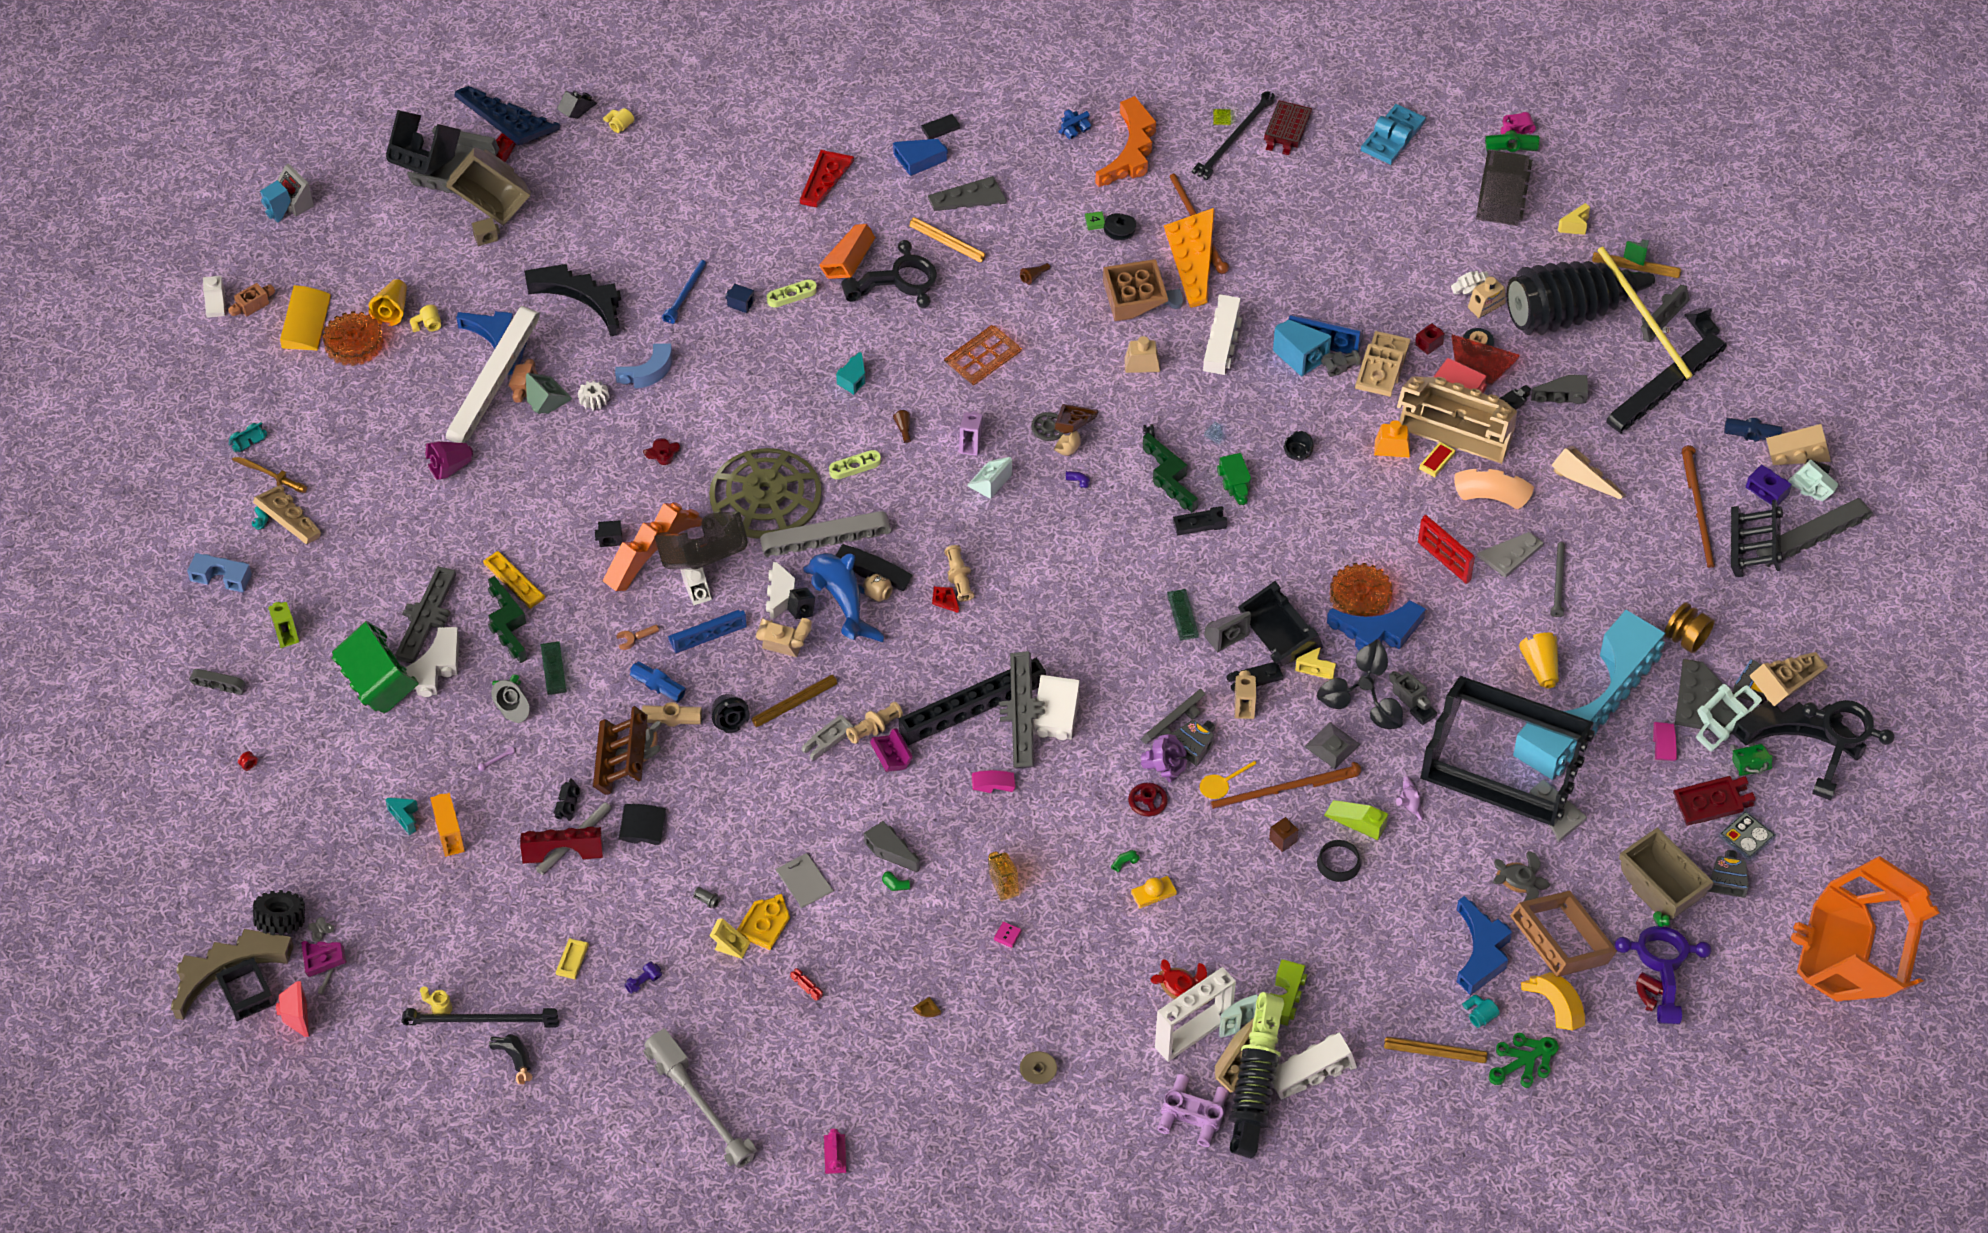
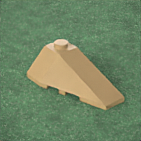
M1574 446L1565 448L1552 464L1555 468L1554 472L1561 477L1564 476L1618 499L1626 496L1608 478L1604 480L1602 478L1603 472L1600 469L1589 466L1588 464L1591 461Z

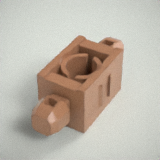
M258 283L253 284L234 295L236 303L228 308L229 313L232 316H236L242 312L246 317L269 304L268 297L275 293V288L271 284L262 288Z
M527 359L524 364L515 366L509 387L513 391L512 398L516 403L521 402L524 397H527L526 374H538L533 359Z

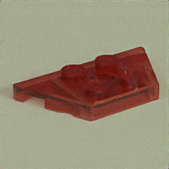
M1453 334L1451 336L1455 361L1486 375L1485 383L1493 385L1520 357L1516 353Z

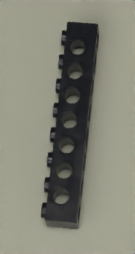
M1037 657L1031 659L1032 690L1039 688L1041 675H1046V670ZM1011 669L900 717L899 732L909 746L997 707L1001 701H1010Z

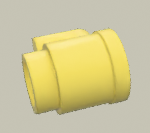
M625 108L620 111L611 110L603 117V120L609 122L610 128L616 133L625 130L635 121L632 113Z
M435 305L424 306L420 310L419 315L410 319L413 332L420 331L418 323L421 321L424 322L428 331L433 332L441 328V319Z
M427 987L420 988L422 1000L431 1005L433 1014H450L452 1012L450 997L445 991L436 990L432 995H429Z

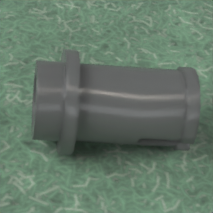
M697 887L694 891L693 898L707 904L708 908H716L720 902L718 894H712L702 887Z

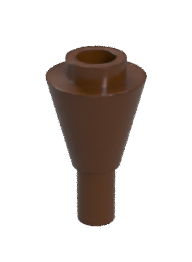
M1045 263L1041 266L1022 268L1020 270L1021 281L1030 285L1043 272L1049 270L1050 265Z
M899 410L893 415V419L902 433L904 443L911 442L909 434L911 413L906 410Z

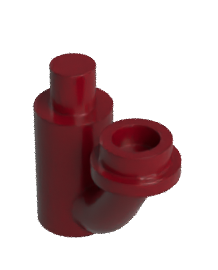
M1641 972L1636 981L1637 993L1646 1005L1645 1010L1653 1012L1658 1001L1655 1000V997L1650 999L1645 990L1656 996L1662 995L1663 985L1661 981Z

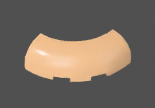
M1470 469L1455 473L1456 490L1463 500L1489 498L1504 502L1514 509H1519L1528 502L1534 490V486L1516 475L1514 478L1504 475V471L1489 469L1488 472H1477V469Z

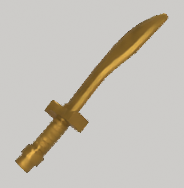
M232 458L233 461L259 470L275 478L277 486L284 484L299 493L307 491V486L287 478V472L283 470L276 474L245 458Z

